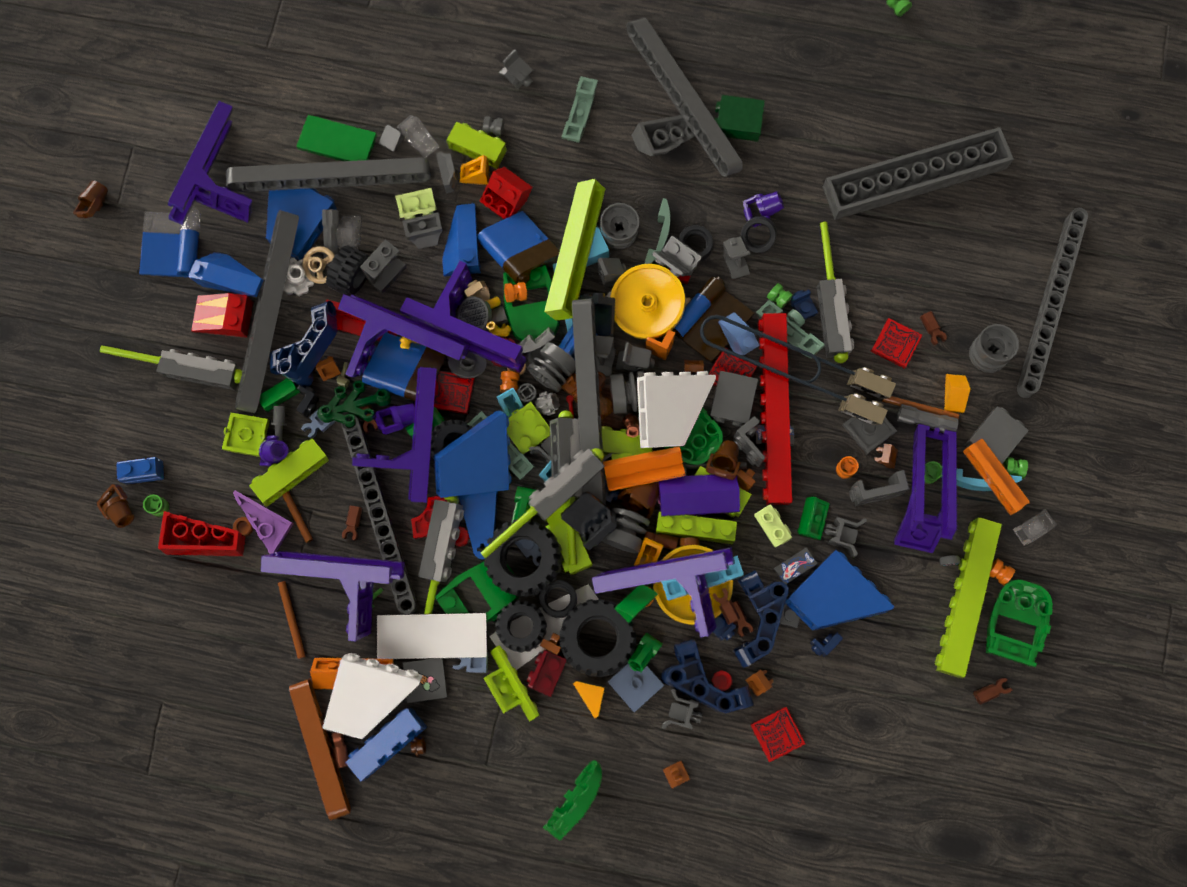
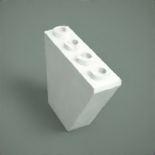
M708 371L697 372V375H691V372H679L678 376H674L673 372H663L662 376H656L655 372L644 373V377L637 378L640 448L684 446L713 386L716 375H708Z
M345 654L339 664L323 729L363 739L419 685L423 675L411 669L407 671L401 670L393 664L383 665L375 659H361L357 654Z

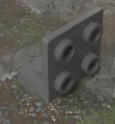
M671 236L662 251H654L652 254L656 257L655 261L657 263L670 267V272L677 277L680 275L683 277L692 275L703 258L702 255L675 236Z
M754 416L736 431L733 440L738 445L739 451L743 450L747 455L746 459L752 466L756 465L759 467L765 460V457L750 440L758 430L759 420Z

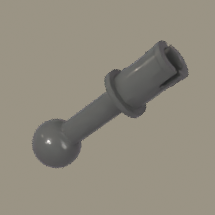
M274 406L273 423L271 425H275V436H278V440L282 442L283 425H287L285 423V406Z

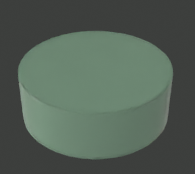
M792 309L787 314V318L798 327L805 324L803 316L798 311Z

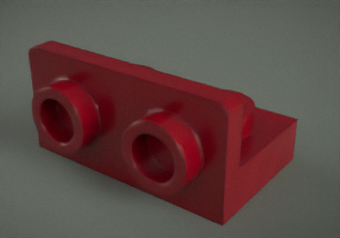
M545 649L543 653L539 652L535 661L538 664L535 672L531 670L527 682H529L528 687L551 697L567 660Z

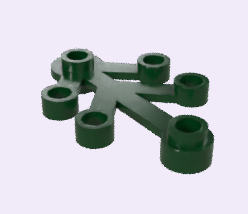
M356 381L353 383L354 390L342 405L337 406L340 400L347 396L345 387L338 386L334 390L335 396L328 405H323L318 409L317 416L324 423H330L335 420L345 424L347 427H353L356 424L354 415L369 422L375 418L374 411L370 408L362 410L359 407L377 403L379 406H387L391 402L390 393L385 389H379L373 396L356 400L365 391L364 382ZM347 412V413H350V414H347V415L344 416V415H341V414H339V413Z

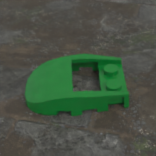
M546 265L531 270L530 279L525 284L526 290L547 287L549 295L552 281ZM506 272L503 273L504 285L507 283L516 285ZM504 293L505 314L509 321L511 332L517 340L521 342L529 334L536 339L548 327L554 332V335L557 333L559 320H554L544 312L547 301L513 307L512 302H506Z
M703 407L685 445L680 446L682 462L689 465H700L707 462L711 453L715 454L723 440L720 427L708 416L707 411ZM678 446L664 447V448H665V449H668V448H673V447H678Z
M484 562L455 577L435 598L446 614L469 613L455 592L454 587L471 577L491 607V610L486 612V623L496 620L498 614H501L502 608H506L511 602L512 604L515 603L519 596L506 593L492 582V578L488 577V569L484 566ZM507 564L508 569L513 573L512 569Z
M1013 580L1000 590L987 623L986 653L1029 667H1036L1037 663L1034 661L1038 652H1042L1045 645L1044 641L1051 629L1049 621L1050 615H1052L1053 603L1046 589L1024 580ZM998 615L1035 626L1032 645L994 633Z
M593 760L583 769L575 780L576 787L573 791L568 789L563 796L566 798L561 808H555L552 813L553 815L546 825L542 827L558 840H561L576 825L592 804L602 778L600 763Z

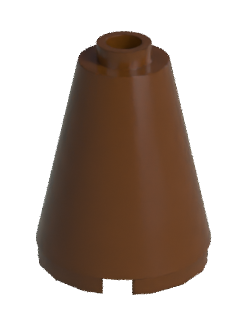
M658 482L624 488L617 499L622 500L621 505L625 509L645 515L644 518L648 519L652 516L659 497Z

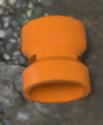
M518 282L516 285L511 283L504 285L507 303L514 300H527L525 282Z
M515 371L501 372L502 384L500 385V392L504 393L514 388L517 393L519 388L517 381L520 374Z
M851 456L842 458L836 466L837 475L843 479L851 478L859 468L857 460Z
M997 558L992 563L990 577H996L998 582L1005 586L1014 575L1015 569L1010 566H1004L1003 561Z

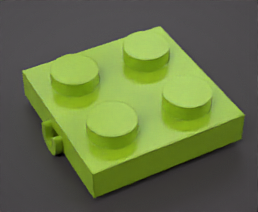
M531 401L521 409L514 410L511 413L512 415L508 417L509 426L507 427V434L522 454L528 452L530 447H537L544 439L550 436V426Z
M231 413L228 426L224 428L223 432L225 438L222 450L260 457L259 447L267 437L270 421L265 418Z

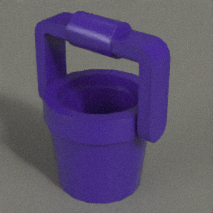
M778 191L764 196L757 194L743 202V211L747 221L753 218L748 205L756 202L761 215L769 219L770 216L785 208Z
M413 403L379 410L375 413V422L383 434L399 431L414 423L415 407ZM391 414L394 425L385 427L382 417Z
M267 436L265 441L261 443L259 447L260 466L270 467L273 463L280 462L288 455V446L285 442L279 441L278 436Z

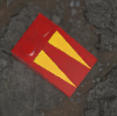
M241 294L200 295L197 299L191 331L247 338L253 301L247 295Z

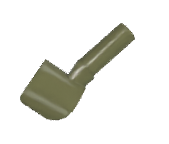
M344 362L341 376L339 375L337 378L338 386H344L345 389H347L350 380L345 378L349 365L348 362Z

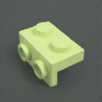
M432 188L395 196L400 213L399 216L400 218L404 217L405 220L416 218V214L422 213L423 216L433 214V211L437 210Z
M771 504L755 513L756 520L774 547L783 545L792 538L790 529L786 524L782 523L779 512Z

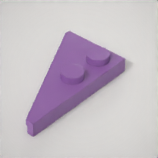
M234 491L233 494L237 503L245 512V516L256 530L260 540L263 541L269 554L277 552L292 528L293 523L243 494Z

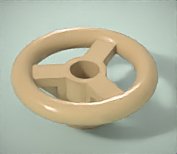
M322 246L311 248L305 254L302 262L305 276L314 283H326L327 279L326 277L323 278V270L335 257L334 253ZM316 252H323L328 255L324 259L311 257ZM309 269L317 273V278L310 273Z

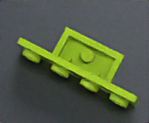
M499 645L491 651V655L499 669L487 675L484 680L503 713L520 704L528 720L532 721L539 716L538 708L529 698L527 688L520 682L516 669L508 661L506 651Z

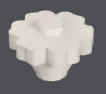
M295 258L290 259L283 290L288 295L293 293L297 296L307 294L309 291L308 287L314 286V282L305 276V271L302 268L303 259L298 262ZM309 269L310 273L315 277L314 272Z

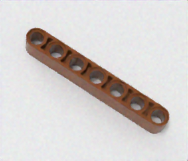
M310 679L290 685V695L327 816L330 820H334L350 814V803L339 768L336 769L334 752L327 729H323L324 719Z

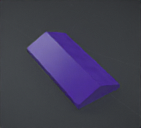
M698 475L658 481L661 517L740 512V493L737 476L735 480L716 475Z

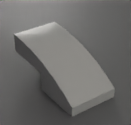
M548 327L536 339L529 334L518 345L522 346V353L533 351L555 338L554 332Z

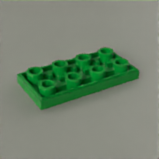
M308 115L296 147L298 150L340 161L369 160L377 134L376 132Z

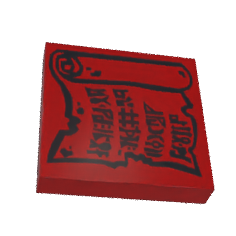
M888 318L871 352L905 369L922 335Z
M722 351L708 375H716L713 385L717 386L720 371L752 377L757 366Z
M440 371L435 383L434 407L438 410L468 414L475 378H462L454 373Z
M787 707L750 725L768 762L805 744Z

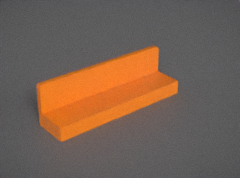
M980 439L963 451L1010 515L1018 512L1029 503L1028 498L983 439Z
M680 446L603 461L609 491L685 476Z
M314 658L310 671L314 689H333L342 658ZM375 659L383 665H394L393 659Z

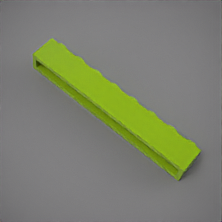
M596 179L577 183L544 311L556 321L573 318L572 301L578 300L605 193V188Z
M978 517L969 524V539L965 541L963 547L965 556L964 559H961V564H959L960 576L956 578L954 583L956 592L955 596H952L950 600V616L948 615L945 620V627L947 629L945 635L943 634L940 640V646H942L941 653L937 655L935 660L936 671L958 678H963L966 675L1002 526L1000 523Z

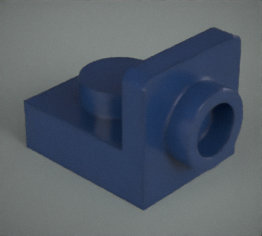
M810 290L796 292L790 302L793 309L798 311L804 320L818 313L810 298Z
M722 613L715 618L717 628L713 631L714 635L720 641L724 638L728 641L736 633L734 629L737 626L732 623L728 625Z
M835 633L833 636L829 634L822 641L824 646L816 639H813L810 642L812 645L811 649L818 656L823 655L825 657L843 637L838 633Z

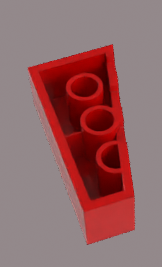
M163 512L158 549L164 554L243 556L245 537L239 531L208 524L200 520L189 519L181 515H174L170 512Z

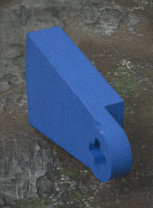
M498 491L459 496L460 503L463 505L464 518L473 553L481 560H485V558L478 549L481 548L482 544L487 547L489 545L487 543L489 537L493 538L495 535L493 532L496 526Z

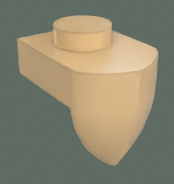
M474 280L464 290L467 297H481L485 301L490 299L489 289L484 281Z

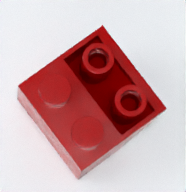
M502 167L493 171L480 202L503 219L515 215L527 201L533 187L506 167Z

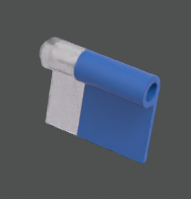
M191 208L183 225L169 220L170 213L145 211L140 275L189 276L198 254L201 212L197 208Z

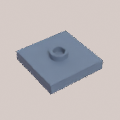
M629 664L608 681L633 712L638 710L664 686L647 666L642 672H635L630 668Z

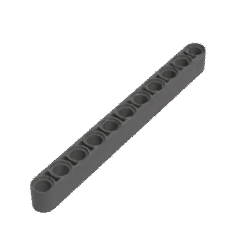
M641 18L628 22L626 30L629 37L719 173L726 177L742 171V160L646 18Z
M426 158L230 167L226 170V188L232 192L422 183L430 180L429 161Z
M1075 208L1067 216L1063 225L1017 386V393L1023 398L1031 397L1039 391L1088 220V213L1083 208ZM1050 299L1054 300L1056 305L1052 304ZM1045 316L1049 317L1051 322L1047 321ZM1040 333H1043L1046 339L1042 338ZM1035 350H1038L1041 356L1037 355ZM1030 367L1035 368L1036 373H1033ZM1025 384H1028L1032 390H1027Z
M279 210L274 225L263 275L264 281L259 293L235 402V409L255 413L258 408L299 221V215Z
M592 298L573 300L572 315L580 451L583 450L585 452L588 448L590 451L594 448H599L603 451L594 302ZM603 468L583 486V493L586 491L590 492L606 505Z
M355 416L356 425L351 429L341 423L351 458L356 457L357 453L369 454V458H372L359 419ZM356 439H361L360 445L353 446V442ZM354 466L382 559L404 562L376 468ZM367 474H372V479L369 482H364V477ZM372 492H378L376 499H369ZM382 509V517L375 518L376 511ZM386 527L389 528L388 535L381 536V530ZM389 546H394V553L387 555L386 549ZM404 562V578L393 579L390 585L398 610L405 615H412L417 611L418 604ZM405 582L406 589L403 592H398L397 587L399 583ZM406 601H411V609L404 611L403 604Z

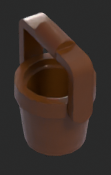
M91 181L78 196L80 202L73 214L78 218L92 217L96 211L102 209L108 189L97 181Z
M723 441L715 454L711 453L706 471L722 478L735 480L741 462H738V445L733 441Z
M112 484L98 500L97 507L107 520L111 519L118 528L126 527L134 520V515L129 507L128 497L120 485ZM116 491L119 496L110 499Z

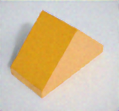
M483 155L461 165V183L488 184L489 164L487 156Z
M946 374L944 410L956 413L965 412L970 393V386L966 376Z
M645 537L634 566L657 562L664 545Z
M576 681L573 683L593 717L597 718L604 688Z

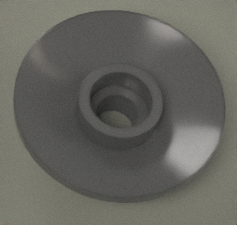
M468 351L466 359L461 358V360L450 357L448 362L452 373L462 378L477 377L486 369V359Z

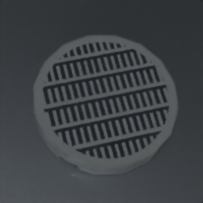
M469 297L461 303L458 310V319L486 331L487 323L492 320L490 304L481 297Z

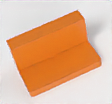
M668 330L662 343L648 337L645 349L651 350V354L666 360L674 344L675 332Z

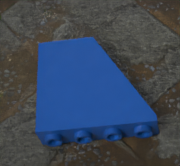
M315 188L269 190L266 239L271 243L279 210L299 215L291 257L298 261L303 259L323 231L322 210H337L334 200L328 195H320Z
M502 411L494 412L434 455L436 494L443 498L509 490L511 474L508 472V465H510L511 459L507 446L510 445V439L507 434L509 418L506 413Z
M837 550L785 601V604L812 630L884 614L894 608L891 600L886 595L881 594L877 590L876 585L872 581L865 579L860 569L852 566L848 562L847 557Z

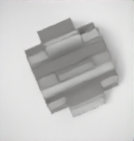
M552 392L540 393V397L536 398L535 401L536 409L543 415L555 414V410L559 409L558 407L560 406L559 398Z

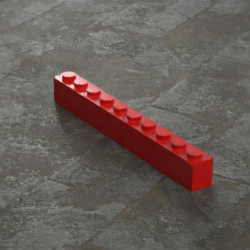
M764 313L761 320H758V330L787 343L786 313ZM764 337L759 338V349H762V356L759 357V362L788 374V348ZM763 368V375H760V386H763V394H760V405H764V412H761V424H764L765 431L761 432V442L765 443V450H762V454L765 457L763 461L765 462V469L762 470V480L766 481V488H763V500H766V505H790L792 503L789 381L788 378Z

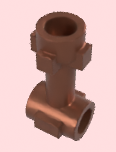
M629 413L622 421L627 428L626 435L633 438L639 435V419Z

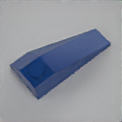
M475 204L456 206L442 257L444 277L453 274L459 261L467 264L470 274L481 273Z
M215 252L195 260L188 276L202 287L257 297L264 281L229 255Z

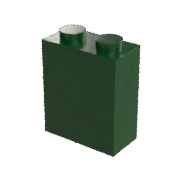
M721 95V101H717L715 112L719 113L718 118H714V120L727 138L758 142L765 100Z

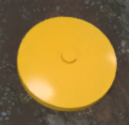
M642 264L624 272L614 284L610 295L611 298H615V322L625 333L639 339H647L648 337L653 339L664 336L668 330H673L680 322L686 305L685 292L680 280L669 269L656 264Z
M687 545L674 549L662 560L713 550L699 545ZM733 580L708 588L715 618L722 612L719 608L721 604L714 600L713 593H716L718 598H723L724 593L722 589L725 588L728 592L727 599L730 601L733 591ZM662 582L653 583L654 591L658 593L656 600L661 609L677 622L695 625L696 615L695 612H692L690 606L692 597L686 595L668 601Z

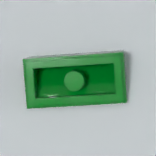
M287 378L260 394L259 401L263 409L269 412L274 409V406L282 404L300 392L294 382Z
M807 497L798 534L821 540L830 503L817 497Z
M639 585L614 609L629 623L658 593L644 585Z

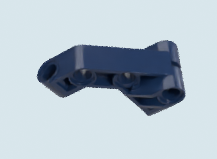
M331 301L311 308L312 325L301 341L269 353L271 373L281 374L303 388L309 387L314 379L313 369L338 331L337 312Z
M755 570L738 579L742 589L748 595L761 618L755 639L733 650L743 668L753 664L772 651L788 595V587L783 582H773L764 587ZM776 585H780L783 588L780 596H776L773 592ZM767 613H775L776 620L774 623L766 622L765 616ZM767 640L769 643L768 649L764 651L759 650V641Z
M694 639L674 645V651L679 664L663 670L661 679L666 685H670L720 713H729L754 705L748 685L724 693L708 684ZM673 671L676 674L675 681H673L671 678V674ZM698 684L703 688V692L699 696L694 692V688ZM722 698L727 700V707L725 709H722L719 704Z

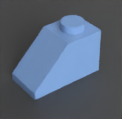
M735 312L726 317L748 326ZM723 320L718 322L733 352L745 355L760 346L754 333Z

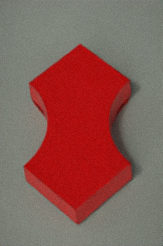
M428 497L427 507L420 516L411 519L414 539L427 537L434 501L447 502L444 497Z

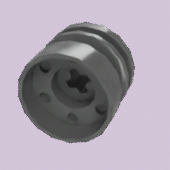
M625 203L609 205L603 211L600 220V232L607 247L614 250H623L629 248L635 242L639 229V217L635 209Z
M1002 324L987 326L969 348V358L972 364L983 372L994 373L1000 371L1018 352L1019 340L1016 333L1011 328Z
M547 342L539 352L544 360L534 358V364H530L527 369L540 384L555 392H559L562 388L561 385L566 383L565 378L561 374L570 377L576 370L575 360L560 347Z
M642 371L637 372V378L643 377ZM633 372L629 373V381L626 382L622 373L609 375L613 413H626L627 404H631L633 412H637L638 387L637 380L634 381Z
M612 508L611 510L616 515L617 526L612 533H608L602 539V542L629 553L639 554L643 540L637 537L636 534L645 535L646 530L642 527H648L650 521L631 510Z

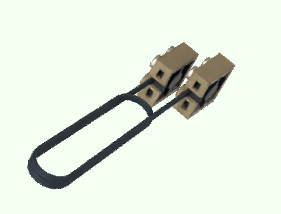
M713 315L702 323L700 335L704 343L710 347L839 398L842 402L838 411L871 425H882L888 411L883 408V404L876 401L867 402L865 401L866 397L857 393L842 397L811 383L821 373L820 361L850 373L851 375L847 382L848 386L879 399L891 397L896 383L891 382L892 378L882 374L877 376L873 374V370L866 367L851 371L724 316ZM711 319H720L814 358L818 365V372L813 379L808 381L786 374L711 343L704 336V326Z

